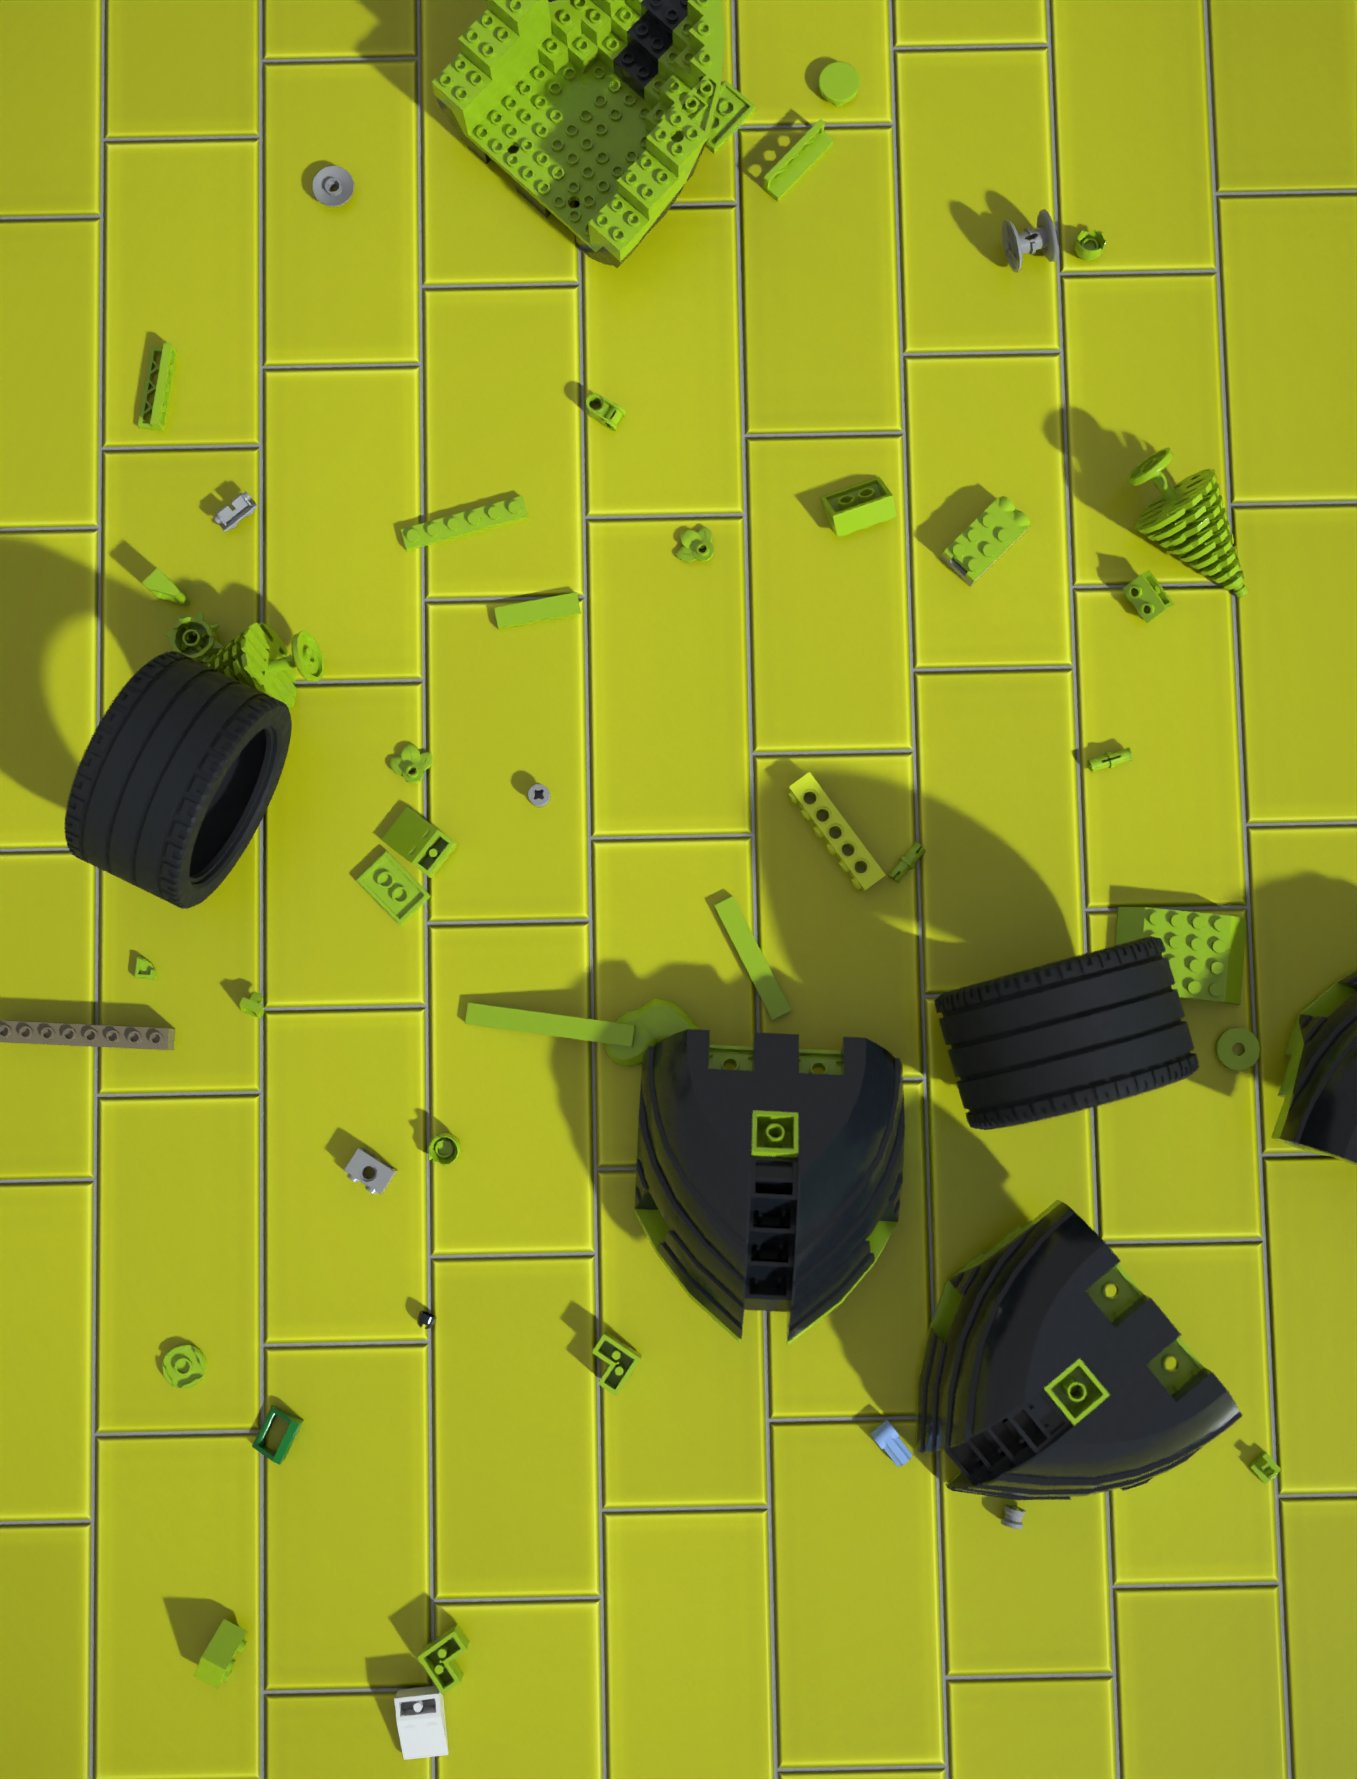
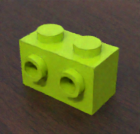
M1150 570L1141 574L1123 588L1127 600L1133 603L1139 617L1145 620L1146 623L1152 621L1174 605Z

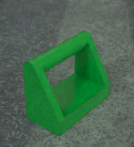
M272 1405L252 1447L271 1461L280 1465L285 1460L304 1420ZM276 1416H279L290 1425L276 1452L262 1444Z

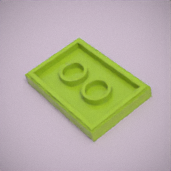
M726 80L721 84V92L709 139L705 145L714 154L756 110V106Z
M387 850L356 879L400 926L431 897Z

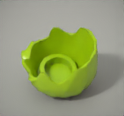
M1096 229L1090 233L1082 230L1075 240V252L1078 257L1085 261H1092L1101 256L1106 245L1103 233L1096 231Z
M450 1133L436 1135L428 1145L427 1159L432 1160L433 1163L439 1162L444 1166L453 1163L461 1152L459 1139Z

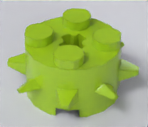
M199 612L195 618L178 616L179 621L173 626L174 630L165 634L170 638L173 648L171 651L182 653L200 663L208 662L218 649L223 648V645L218 642L216 635L220 625L209 626L204 621L203 612Z

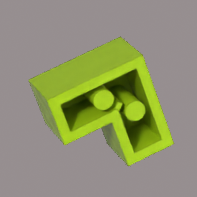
M604 1331L592 1350L594 1355L609 1364L599 1378L598 1384L617 1396L641 1359V1354L607 1331Z
M223 1619L201 1656L194 1677L217 1689L221 1682L226 1683L236 1662L233 1659L236 1653L241 1654L247 1643L244 1640L247 1631Z
M458 1623L423 1647L417 1657L442 1695L458 1685L464 1675L455 1658L467 1650L470 1641Z

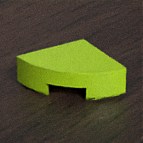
M136 956L134 978L157 980V972L153 964L145 958Z

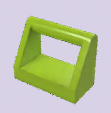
M158 568L142 582L159 599L183 606L190 604V600Z

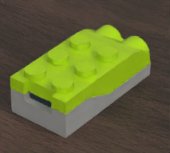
M999 497L943 551L940 558L971 587L1030 528L1031 522L1023 512L1015 508L1014 504L1007 497Z

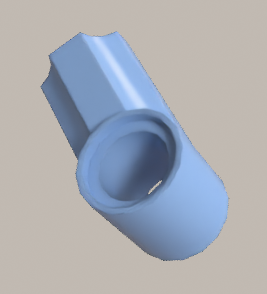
M888 1420L884 1421L870 1433L880 1448H884L897 1467L906 1464L913 1456Z

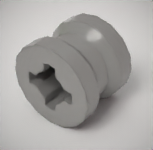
M535 784L529 789L528 797L534 806L544 807L550 801V792L546 786Z
M1005 1504L1003 1509L1005 1515L1001 1518L1000 1523L1010 1528L1022 1529V1517L1025 1516L1026 1510Z

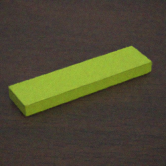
M577 592L494 608L498 630L581 614Z

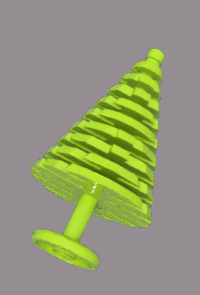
M1169 447L1163 448L1150 455L1131 471L1127 481L1131 486H1138L1151 479L1162 496L1153 501L1148 506L1150 508L1142 512L1139 516L1140 518L1135 522V530L1145 534L1152 541L1157 540V544L1169 549L1167 551L1178 555L1180 560L1189 562V565L1193 568L1200 569V573L1203 575L1211 576V580L1214 582H1223L1221 584L1222 587L1226 590L1233 589L1238 598L1246 596L1248 589L1242 584L1245 578L1243 571L1239 569L1241 567L1239 559H1236V546L1232 547L1234 537L1230 533V523L1226 520L1227 513L1225 508H1223V498L1219 495L1220 488L1216 482L1217 477L1214 469H1205L1192 474L1172 486L1162 473V470L1173 458L1171 449Z
M262 622L250 625L247 630L240 633L239 636L219 650L216 655L214 654L210 657L208 662L205 661L203 663L218 672L285 703L289 711H291L289 707H294L296 702L294 698L297 697V688L293 684L297 683L293 668L296 667L299 673L310 682H317L324 675V660L321 649L309 632L301 631L294 635L291 645L292 655L289 656L279 635L269 625Z

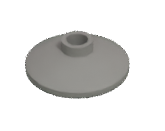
M325 167L314 177L312 184L313 193L316 199L326 206H341L351 198L354 192L352 176L342 167ZM332 188H338V190L335 192L331 191Z

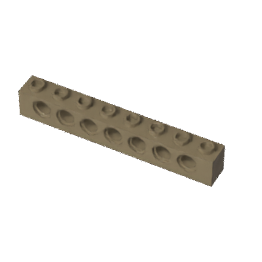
M0 1020V1042L174 1050L175 1029Z

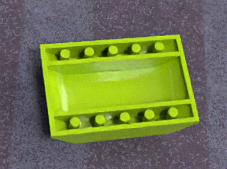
M1118 907L1115 946L1146 937L1161 938L1166 952L1161 954L1163 958L1168 957L1175 981L1171 988L1172 990L1177 989L1180 999L1237 1005L1241 1003L1247 919L1230 915L1159 908Z

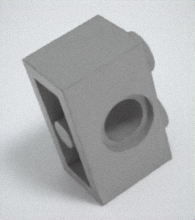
M362 1147L357 1149L344 1169L348 1173L347 1177L356 1183L359 1181L366 1184L365 1188L375 1195L377 1192L380 1194L384 1193L398 1171ZM367 1166H371L375 1170L373 1178H368L365 1175Z

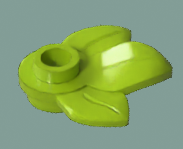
M703 526L698 533L690 529L680 533L683 547L675 553L677 558L688 563L695 560L707 562L712 558L714 554V548L711 544L713 535L707 527ZM706 548L705 552H700L702 549Z
M411 743L403 748L401 757L390 758V766L394 773L402 775L408 783L413 784L422 780L424 771L432 764L431 753L425 752L420 754L418 748ZM412 770H416L414 774H409Z

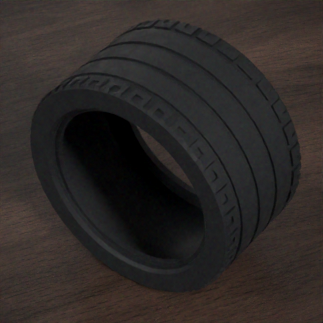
M177 651L166 652L147 662L133 675L116 696L96 728L82 757L70 791L65 816V838L69 851L75 857L179 908L187 909L203 902L224 881L245 851L275 792L285 764L291 738L292 721L287 705Z

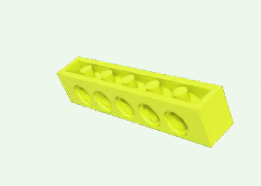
M810 772L789 786L788 791L790 793L787 794L793 804L798 803L801 807L800 813L807 822L809 820L815 826L813 831L818 838H824L827 843L825 847L832 856L836 855L840 860L838 865L844 873L849 872L853 878L851 882L857 890L861 889L864 892L886 876ZM806 794L813 795L815 803L807 804L804 801V796ZM824 811L828 815V819L824 822L819 821L816 817L817 812ZM832 828L838 829L840 837L833 839L829 835V830ZM848 845L852 847L853 854L851 856L844 855L842 853L843 846ZM860 862L865 865L866 870L864 873L856 872V863Z

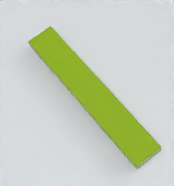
M732 896L714 905L771 1020L790 1012L791 1009L734 897Z

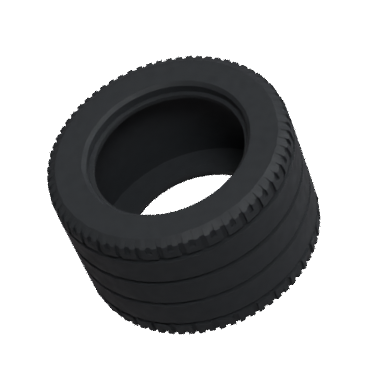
M1142 938L969 985L938 996L934 1000L937 1013L942 1012L943 1018H940L939 1022L946 1045H951L952 1049L948 1050L955 1077H960L961 1079L957 1081V1086L964 1109H969V1112L966 1113V1118L970 1127L990 1130L1052 1118L1139 1095L1178 1082L1192 1075L1199 1068L1198 1058L1195 1053L1190 1052L1194 1049L1187 1021H1181L1185 1014L1177 989L1172 990L1171 988L1175 981L1168 957L1163 958L1161 954L1166 952L1161 938Z

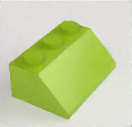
M880 477L820 497L830 526L837 537L847 536L854 531L867 529L872 525L887 522L897 517L893 495Z

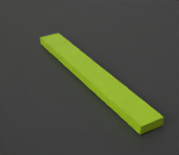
M469 1002L465 1024L628 1047H633L636 1025Z

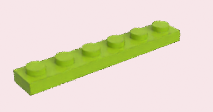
M523 496L403 528L401 532L406 550L410 551L526 519L528 514Z

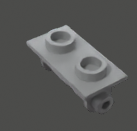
M241 492L230 501L235 507L232 510L226 504L215 513L216 516L213 518L225 532L235 528L241 519L251 515L255 508L258 507L247 492Z

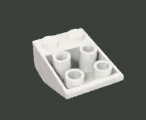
M437 1686L398 1690L394 1701L396 1722L404 1760L448 1755L444 1698Z

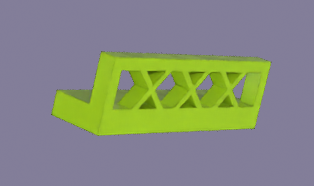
M820 119L764 176L763 189L777 202L834 145V140L824 131L825 122Z
M163 343V348L151 346L138 421L140 429L164 432L177 350L172 344ZM156 353L162 354L159 366L155 362ZM159 372L157 385H154L152 383V376ZM155 392L154 403L151 406L148 399ZM152 412L150 424L145 423V417Z

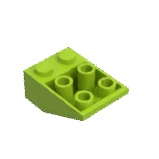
M408 806L381 839L431 879L458 846Z

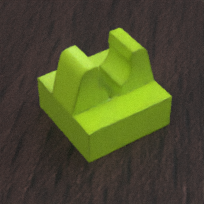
M255 991L249 999L243 997L239 1004L242 1012L259 1019L262 1018L265 1012L263 1005H261L263 1001L262 994Z
M1265 1451L1248 1465L1264 1484L1272 1480L1281 1471V1468Z

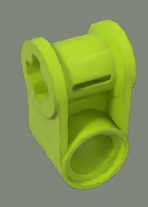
M593 393L587 397V414L606 428L616 431V425L621 417L626 415V411L600 394ZM594 402H597L601 405V407L598 409H592L590 405Z

